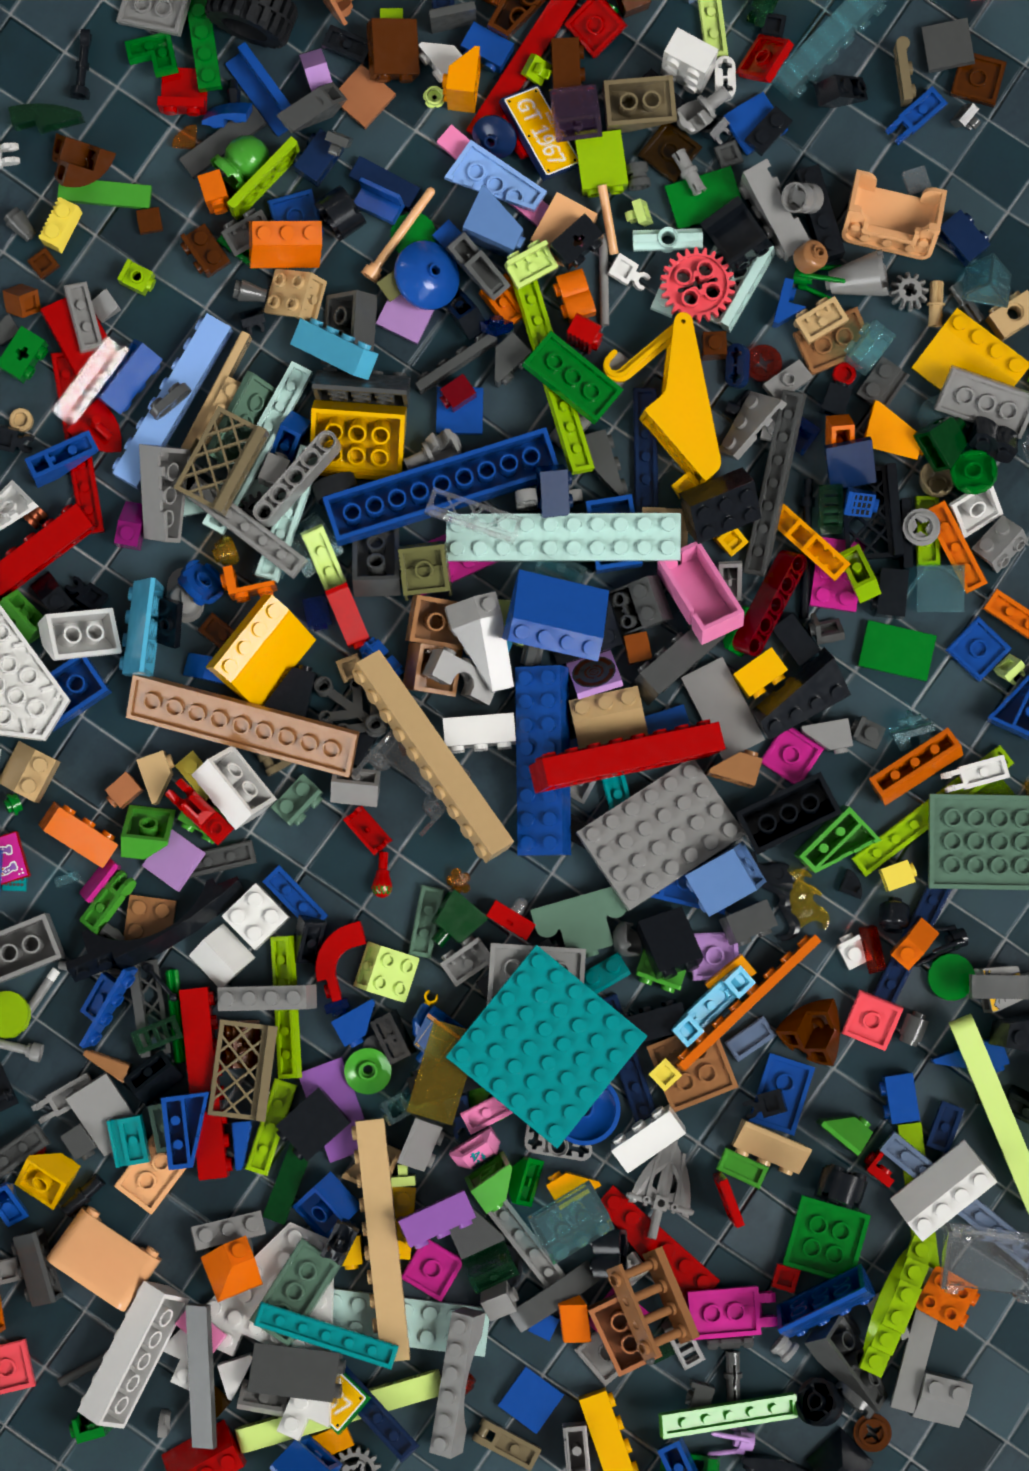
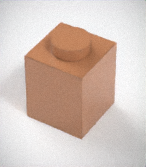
M125 772L105 789L108 794L106 799L114 808L119 806L124 809L145 790L130 773Z

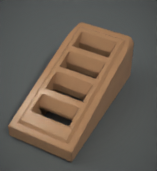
M87 1049L83 1053L85 1058L118 1081L125 1083L124 1078L129 1075L132 1063L92 1049Z

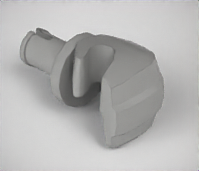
M721 86L720 89L706 98L700 94L697 96V100L687 102L676 110L678 127L681 130H685L689 135H693L709 125L716 118L715 109L731 98L727 89Z
M444 429L437 436L431 433L425 439V442L422 443V451L403 458L407 469L410 470L427 463L430 464L462 454L461 440L451 429Z

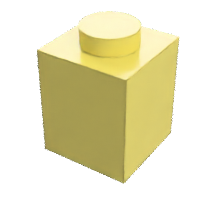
M908 860L878 870L886 892L916 882L914 878L917 876L916 869L913 863L909 864Z

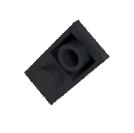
M833 75L814 84L819 107L836 108L868 100L866 84L862 77Z

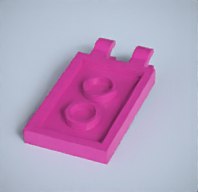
M753 1285L686 1291L687 1306L700 1337L694 1340L762 1335L761 1327L777 1326V1316H774V1314L762 1316V1303L776 1302V1295L772 1290L759 1292L758 1286Z

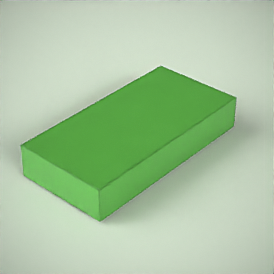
M725 1147L716 1169L760 1189L769 1167Z

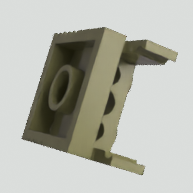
M446 540L399 546L398 557L400 558L399 565L401 566V580L405 601L410 599L409 595L449 591L448 596H452L453 591L447 559Z

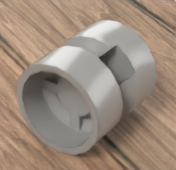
M791 182L783 189L781 201L788 212L812 214L822 207L824 194L817 184Z

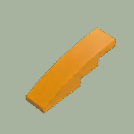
M783 504L777 530L836 581L851 563Z

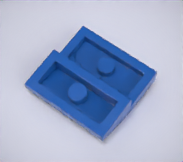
M764 92L747 100L724 115L730 123L727 127L746 156L756 151L744 142L745 138L774 108Z

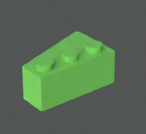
M842 805L840 807L842 814L826 821L794 855L809 871L817 873L841 861L843 858L881 841V839L850 806Z

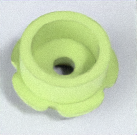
M438 86L429 87L423 94V99L426 101L425 104L429 108H439L444 104L443 89Z

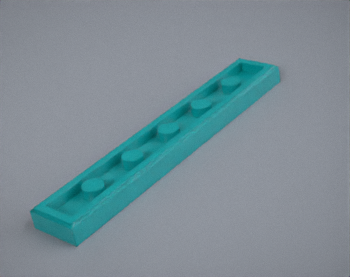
M263 1301L260 1303L253 1324L254 1326L390 1370L399 1345Z

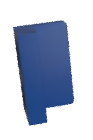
M360 177L359 184L361 190L354 200L356 208L395 225L405 207L401 196Z

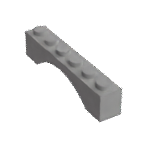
M467 1307L452 1311L429 1453L449 1459L463 1453L467 1430L464 1416L466 1385L471 1363L482 1337L485 1312Z

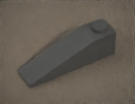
M847 1313L843 1316L838 1314L830 1318V1321L823 1326L817 1325L805 1342L807 1348L825 1369L859 1395L874 1412H879L888 1394L880 1377L858 1368L864 1351L858 1336L861 1331L857 1323Z

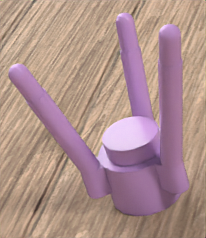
M743 1427L731 1428L730 1430L736 1431L734 1434L712 1431V1436L732 1440V1445L736 1448L709 1451L708 1456L744 1455L745 1451H753L755 1433L747 1431V1428Z

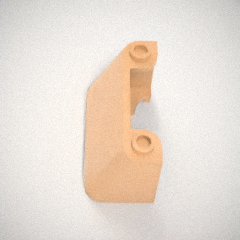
M857 169L842 229L843 240L850 244L876 250L882 249L884 252L924 260L930 258L940 233L947 190L936 187L927 188L922 192L920 198L876 187L877 178L874 174Z
M83 1206L51 1249L46 1260L115 1308L126 1312L134 1301L139 1286L142 1285L143 1281L149 1280L162 1259L158 1257L160 1253L150 1246L146 1248L138 1247L102 1223L99 1211L91 1206L87 1208Z

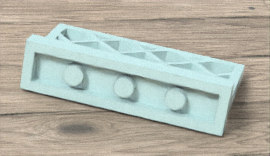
M714 245L709 255L713 251H716L715 256L721 255L716 245ZM774 246L770 247L765 255L752 260L750 266L746 267L747 271L743 276L734 278L733 275L731 277L732 279L730 280L740 283L738 286L735 284L734 295L728 296L732 301L730 305L727 304L725 306L727 308L726 311L721 314L720 318H715L711 315V322L731 333L775 256ZM702 266L699 271L705 276L711 274L710 269L707 270L708 267ZM695 281L692 287H698V285H700L701 289L702 284H698L697 281ZM686 295L684 297V300L687 304H690L689 301L692 295Z

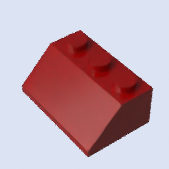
M225 1419L216 1423L217 1447L215 1449L192 1448L191 1437L161 1454L166 1471H237L245 1466L247 1460L244 1454L240 1452L239 1445Z

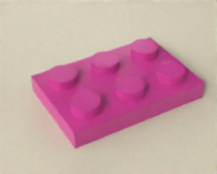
M822 537L839 553L845 551V540ZM854 541L851 547L859 544L862 551L864 552L865 546H863L860 542ZM815 564L809 606L855 613L858 598L845 571L834 581Z

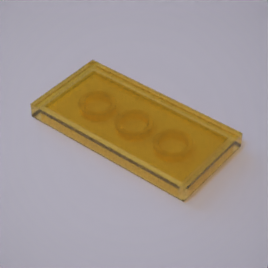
M434 1019L406 1112L453 1125L467 1074L445 1056L466 1032V1028Z

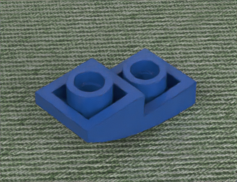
M235 102L213 107L206 112L202 119V125H208L212 128H224L228 120H232L235 123L247 122L252 113V103Z

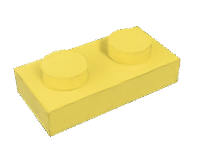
M191 751L175 767L194 790L207 801L210 799L209 796L192 777V774L203 762L194 751Z

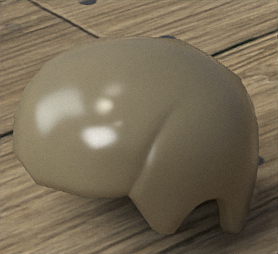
M929 462L923 465L919 474V485L922 491L931 497L937 498L951 493L954 485L951 480L950 469L934 472Z

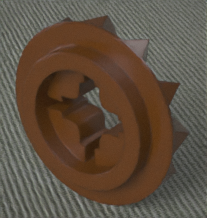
M874 1414L871 1419H866L862 1415L854 1425L853 1435L860 1448L868 1452H878L889 1444L892 1430L889 1422L882 1415ZM867 1424L873 1429L878 1428L876 1431L878 1441L872 1436H866L868 1433Z

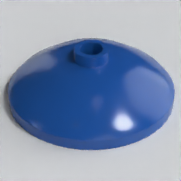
M426 240L413 242L400 252L395 263L394 276L396 285L402 296L413 306L424 310H436L450 303L455 297L460 281L459 270L455 260L443 246ZM432 268L435 269L436 275L433 274Z
M610 1084L565 1140L577 1145H593L603 1141L614 1131L620 1118V1101L616 1091Z

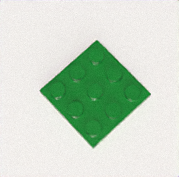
M801 1195L782 1264L830 1279L857 1266L871 1215Z

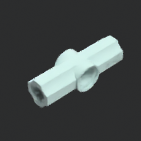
M664 227L659 230H633V252L662 251L670 253L674 250H685L686 248L694 250L695 247L698 250H702L703 231L702 228L674 229L672 227ZM671 236L674 242L665 244L662 241V237Z

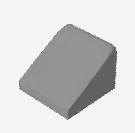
M107 288L92 300L95 314L102 323L121 311Z

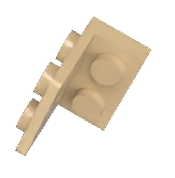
M275 269L264 312L270 315L295 317L299 320L301 318L310 321L311 317L317 319L327 281L312 272Z

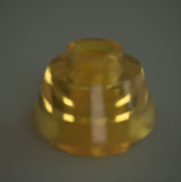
M223 535L214 544L215 549H212L216 563L221 561L222 565H237L240 558L231 536Z

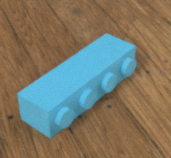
M311 317L310 321L300 318L291 340V345L353 376L369 380L379 355L370 350L371 345L362 341L355 343V337L345 333L339 335L340 330L326 325V328L322 327L324 322Z

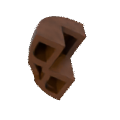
M56 133L52 160L57 162L58 166L54 176L57 182L65 187L74 188L89 185L106 173L116 153Z
M834 998L814 1001L798 1008L789 1014L776 1030L779 1038L789 1049L793 1051L797 1048L807 1054V1060L828 1066H834L840 1041L839 1015Z

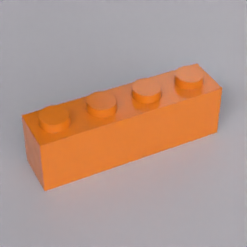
M946 728L870 777L871 787L884 806H886L962 757V746L951 730Z

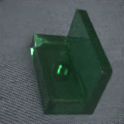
M501 1241L461 1260L468 1280L476 1294L519 1275V1271L505 1241Z

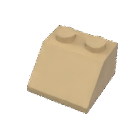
M18 741L0 775V784L35 803H40L61 762Z

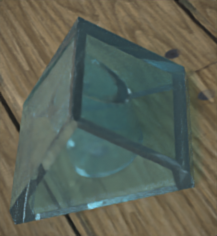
M991 253L965 267L961 300L1008 308L1012 274L995 253Z

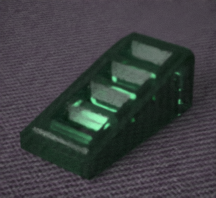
M842 484L819 485L817 523L819 534L842 533ZM837 494V497H824V495ZM824 504H837L835 506H824ZM824 513H836V515H824Z
M176 1015L130 1033L138 1055L184 1037ZM166 1023H171L175 1033L174 1036H170ZM159 1026L162 1027L166 1037L164 1040L161 1039L157 1027ZM151 1029L157 1041V1043L154 1044L152 1043L150 1035L148 1033V1031ZM139 1034H144L148 1044L147 1047H143Z

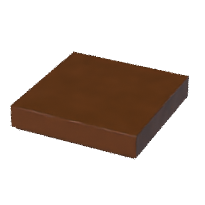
M974 53L975 64L957 67L949 96L994 108L1007 62Z

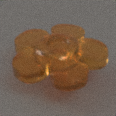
M459 868L453 869L451 871L452 875L447 877L448 885L452 886V889L457 890L459 893L469 892L470 885L467 883L470 881L469 874L466 872L461 873Z

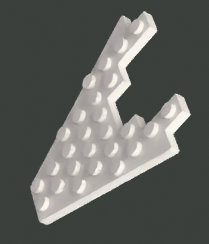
M0 605V736L46 741L71 701Z
M292 1222L288 1223L255 1256L263 1285L221 1302H217L214 1296L206 1303L211 1305V1322L227 1334L217 1350L230 1356H235L243 1335L263 1344L288 1347L260 1327L254 1326L250 1318L301 1238H304L322 1251L328 1238ZM334 1279L309 1317L333 1324ZM180 1329L168 1341L163 1352L180 1359L170 1382L189 1390L187 1334ZM295 1339L290 1346L333 1352L332 1350ZM290 1398L277 1432L300 1441L309 1419L330 1427L332 1403Z

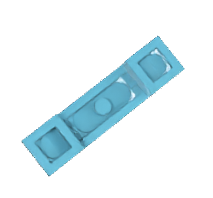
M741 965L737 966L707 990L682 1015L671 1031L688 1048L705 1032L703 1029L736 998L740 999L756 982Z

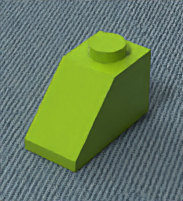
M858 544L840 552L851 563L845 570V573L859 602H865L882 594L877 579L860 545Z

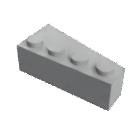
M765 159L743 172L739 184V192L743 199H748L752 205L750 210L755 219H760L763 224V232L775 244L774 249L778 258H783L785 263L793 260L794 251L797 247L810 239L797 216L793 217L792 212H788L784 208L780 194L782 193L781 184L777 176L773 177L769 173L768 167L771 165L768 159Z
M139 444L144 539L172 543L181 542L186 496L173 487L190 458V449ZM188 478L185 479L181 486L184 489L187 488Z

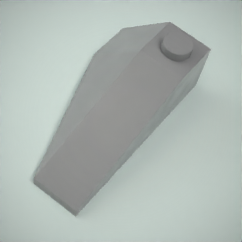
M496 591L473 596L444 607L451 632L455 637L457 636L464 647V652L472 659L477 672L490 692L513 688L514 682L507 641L502 639L504 622Z

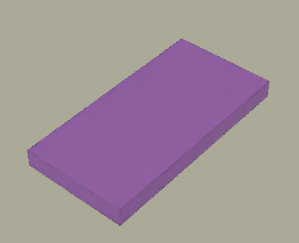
M343 1057L302 1072V1078H299L306 1098L321 1086L351 1120L348 1126L324 1146L330 1163L353 1155L354 1150H358L357 1140L353 1141L351 1126H356V1120L365 1119L357 1095L345 1079Z

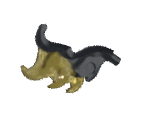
M750 852L767 881L761 888L779 897L777 905L789 924V932L780 936V940L786 941L795 938L800 932V928L812 921L821 922L823 929L826 930L830 923L829 914L813 900L814 894L821 896L822 893L816 887L807 884L803 880L805 876L812 877L809 871L797 869L789 873L787 871L789 865L785 863H775L767 866L760 865V862L758 863L756 853Z

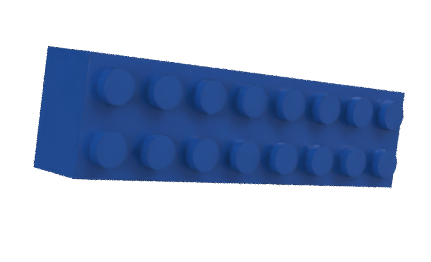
M562 665L515 667L517 856L571 855L570 787L535 794L529 766L536 762L535 758L542 757L543 754L556 752L557 755L570 748L569 667Z

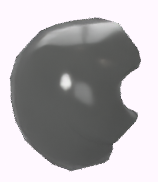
M626 921L619 922L614 928L612 934L614 949L617 954L623 957L640 956V938L637 931L630 929L634 924Z

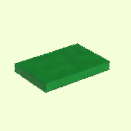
M731 166L699 175L707 189L706 191L702 190V193L697 196H693L686 180L664 187L677 229H688L701 225L702 221L735 197L739 196L741 199Z
M868 620L857 666L926 682L937 636Z

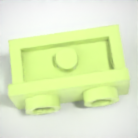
M538 239L527 246L528 250L522 253L518 250L507 256L508 260L505 262L504 267L517 290L558 269L559 266L548 248L549 243L547 240L540 242Z

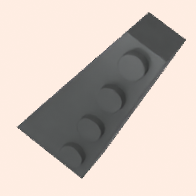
M692 624L688 625L687 627L690 630L686 634L680 632L671 640L673 643L671 647L667 649L664 646L654 655L656 657L655 661L651 664L647 661L637 670L640 674L630 686H638L640 698L649 706L661 692L664 693L678 677H682L694 663L701 660L719 644L725 635L701 645L692 630Z

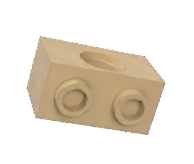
M1028 290L1020 293V291L1015 292L1007 298L1008 303L1003 306L999 303L988 311L989 315L985 321L996 337L1002 342L1029 325ZM1007 311H1016L1018 314V318L1011 319L1008 316Z

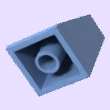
M482 185L463 225V232L468 235L474 244L505 258L518 250L522 253L526 245L524 243L526 238L523 237V228L488 188Z
M743 841L685 875L689 890L695 892L699 899L698 905L704 913L706 912L709 917L757 891L767 882Z

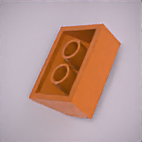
M249 221L250 268H319L322 250V221Z

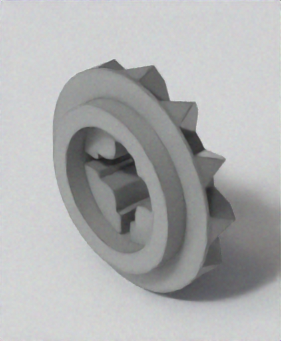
M919 508L911 511L905 517L902 530L905 538L913 545L926 546L937 539L940 533V521L932 511ZM916 520L921 524L929 521V524L925 527L926 535L921 531L913 533L915 528H917Z

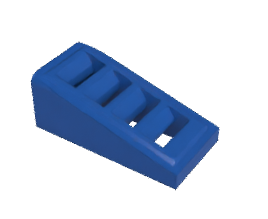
M252 1120L234 1121L232 1123L236 1171L242 1170L245 1165Z

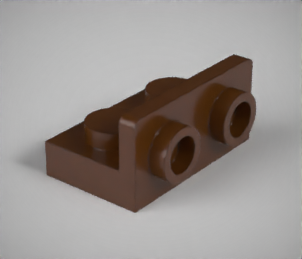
M205 223L188 235L184 233L180 235L183 241L180 245L187 256L192 254L196 261L193 262V265L200 275L205 273L207 278H210L231 264L229 258Z
M229 1020L260 1024V1020ZM224 1025L223 1035L228 1042L240 1034L234 1026ZM239 1027L242 1032L247 1029V1027ZM252 1028L244 1034L252 1045L260 1040V1029ZM240 1037L231 1044L238 1055H241L250 1048L243 1037ZM259 1045L255 1047L257 1052L259 1051ZM229 1047L222 1051V1061L225 1063V1066L237 1058ZM251 1050L241 1059L248 1068H251L257 1063L258 1057ZM238 1060L237 1062H235V1063H234L232 1066H230L229 1068H244V1067H243V1065L240 1063V1061Z

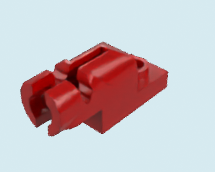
M182 778L179 779L175 784L187 794V797L182 799L170 789L166 792L165 796L219 846L234 830L233 826Z

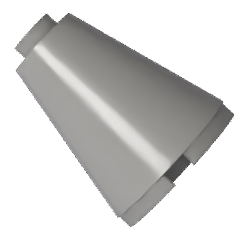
M882 249L828 271V276L843 278L846 282L825 281L826 290H831L832 294L889 296L886 265L883 263L884 255Z

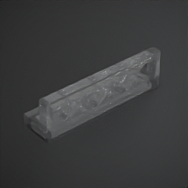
M105 336L51 411L67 424H76L130 349L125 345H118L111 338Z
M433 487L429 502L424 511L425 515L512 545L515 543L523 517ZM436 494L445 496L450 506L444 509L434 506ZM451 499L457 500L458 502L452 504ZM461 503H466L469 505L472 513L463 516L457 514L454 507ZM473 506L480 508V510L475 512ZM485 510L489 511L495 521L486 524L479 521L476 514ZM495 514L501 515L503 517L497 519ZM506 518L517 521L513 532L502 529L499 522Z

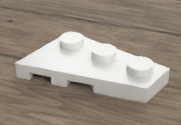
M13 480L0 491V531L39 507Z

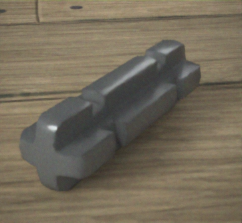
M753 1335L707 1339L708 1350H718V1347H721V1350L740 1349V1346L752 1348L754 1345Z

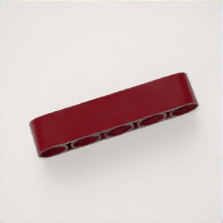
M781 550L777 554L744 616L743 626L738 628L732 641L734 650L751 656H758L762 652L806 568L807 560L803 554L788 550Z

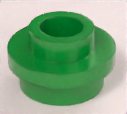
M10 793L6 794V800L3 802L7 812L13 813L14 816L19 815L18 812L23 810L19 797L16 793L12 795Z

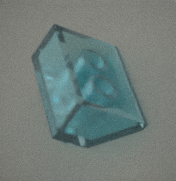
M589 1180L528 1216L541 1249L553 1265L615 1229L608 1211Z

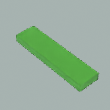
M99 180L86 186L74 188L59 184L57 198L61 197L71 203L148 209L151 206L152 186Z

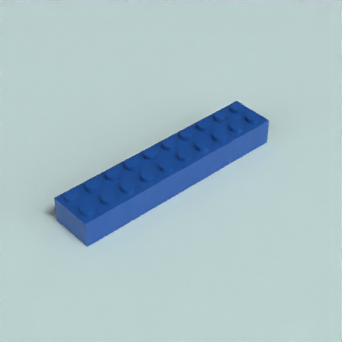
M545 427L322 497L337 547L536 485V467L558 465V461L547 428Z

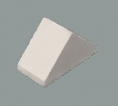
M253 1352L222 1361L217 1365L227 1399L232 1401L252 1363Z

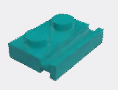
M142 1114L107 1121L116 1168L151 1161Z

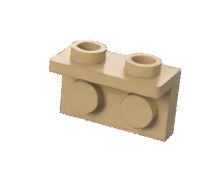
M835 296L830 299L825 297L815 304L816 307L812 310L804 309L796 315L793 325L795 328L798 327L808 345L849 321Z

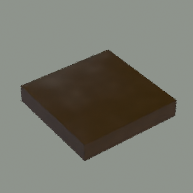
M668 123L659 127L638 154V158L647 162L651 168L673 184L681 177V171L674 158H672V154L685 148L692 162L702 150V146L672 123Z

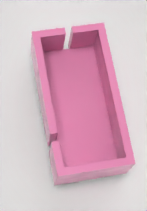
M695 541L681 548V565H678V561H657V574L688 624H692V630L701 645L743 626L744 610L701 543L697 544Z

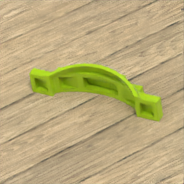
M916 1234L912 1235L907 1249L898 1258L879 1293L865 1337L864 1354L858 1368L882 1378L890 1356H893L901 1335L905 1333L922 1291L921 1286L930 1267L928 1264L937 1245L936 1243L927 1239L922 1242Z

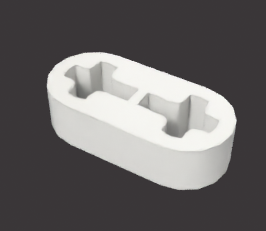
M729 56L719 57L714 68L715 92L723 86V82H727V89H731L729 91L731 98L725 102L733 99L736 92L735 62ZM722 63H726L727 67H731L727 70V76H723V69L719 68L722 66Z

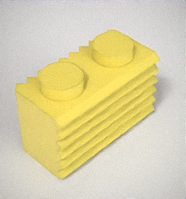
M59 197L57 198L58 201L55 202L56 205L53 206L54 210H51L52 214H49L50 218H47V222H45V226L42 227L43 230L40 231L41 234L38 236L44 246L62 254L82 215V211L79 206Z

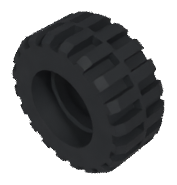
M207 0L205 6L206 17L213 24H216L218 28L251 44L271 49H279L287 44L298 17L297 7L291 0Z

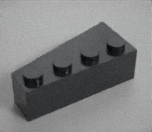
M825 647L818 652L819 655L811 662H806L802 666L803 669L793 678L790 676L784 682L785 685L777 692L773 691L751 711L760 730L768 740L773 739L851 695L835 658Z

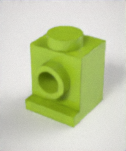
M127 259L117 278L120 285L142 296H146L148 291L151 292L156 283L155 275L152 271L132 262L130 259ZM136 274H141L140 280H134Z

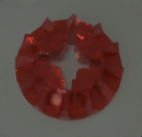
M758 345L750 350L749 375L751 378L759 382L768 381L781 371L782 358L774 347ZM760 355L764 361H772L767 365L766 372L762 366H756L760 362Z

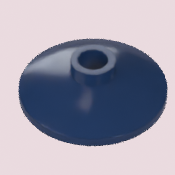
M483 116L475 123L472 130L473 141L499 159L510 155L516 147L517 136L514 128L507 120L500 116Z

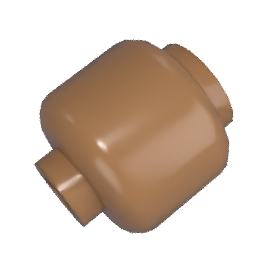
M809 240L794 251V264L800 272L812 274L827 263V250L821 242Z

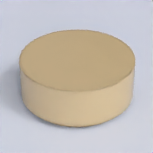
M18 408L10 414L9 423L11 427L19 428V432L23 433L32 428L34 419L28 410Z

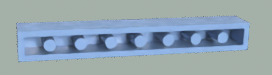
M208 313L204 318L201 317L195 326L197 331L192 338L189 337L183 346L185 351L181 358L177 357L171 367L173 371L169 378L165 377L159 387L161 391L157 398L161 397L163 399L169 394L168 390L177 382L180 384L186 383L192 390L191 393L159 420H155L149 413L152 409L150 405L157 399L153 397L148 405L149 412L146 417H141L136 425V434L127 440L124 446L126 451L122 457H118L112 466V469H114L113 475L139 491L141 489L139 444L167 445L233 333L229 325Z

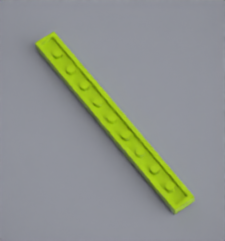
M536 280L517 290L512 282L529 341L534 351L550 331L553 332L540 287ZM543 384L569 471H571L572 475L592 472L595 467L578 412Z

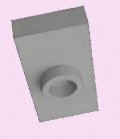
M798 359L765 382L762 387L769 396L781 399L782 390L796 391L811 381L813 376L801 360Z

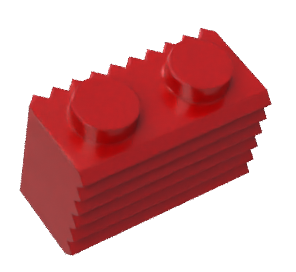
M576 313L567 330V344L575 345V348L579 347V350L583 349V352H587V354H591L592 350L597 351L603 340L601 325Z

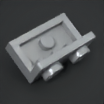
M1002 515L972 547V551L990 564L993 571L998 573L1009 564L1010 559L1018 551L1024 548L1028 538L1020 526Z
M473 936L469 937L461 943L462 949L456 953L452 949L441 957L443 962L440 965L456 987L489 965L490 952L479 937L476 939Z

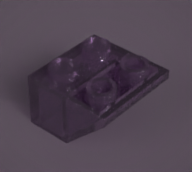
M596 84L549 89L556 142L603 136Z

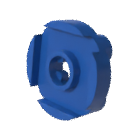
M192 560L181 570V574L178 577L179 585L185 589L197 605L203 606L204 604L215 603L224 594L220 573L208 563L203 565L198 563L200 560Z

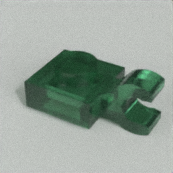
M754 0L751 6L755 7V9L749 12L746 21L762 28L767 14H773L778 0Z

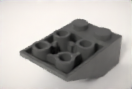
M659 575L646 576L609 591L608 599L612 601L622 636L635 634L674 619Z

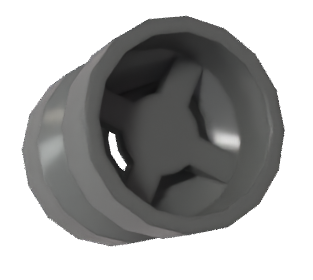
M639 161L626 165L627 175L630 176L628 181V189L630 191H640L651 187L650 178L646 174L649 170L647 162Z

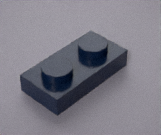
M941 1100L925 1145L944 1153L950 1151L965 1109Z

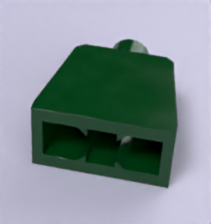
M952 416L939 418L913 435L934 472L951 469L965 449L967 439L962 433V430L966 427L963 419Z
M450 889L431 921L439 928L431 940L441 948L450 938L456 943H461L487 921L488 917L457 890Z

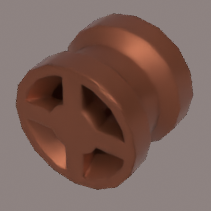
M40 507L23 516L35 529L39 527V522L42 519L48 517Z

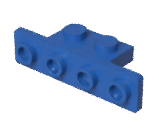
M136 967L123 969L117 980L108 972L101 973L80 1010L81 1013L93 1021L80 1042V1047L87 1048L99 1043L102 1038V1031L113 1019V1012L123 1002L125 991L135 981L134 976L138 971Z

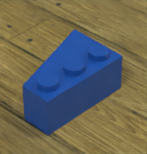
M1029 675L987 717V722L1028 741Z
M210 1091L161 1097L169 1170L192 1168L194 1166Z

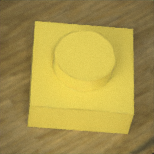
M666 1058L648 1073L664 1091L682 1076Z

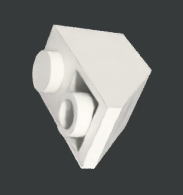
M427 42L418 44L420 60L425 66L428 64L434 70L432 74L439 83H442L443 74H448L449 65L459 59L462 54L454 45Z

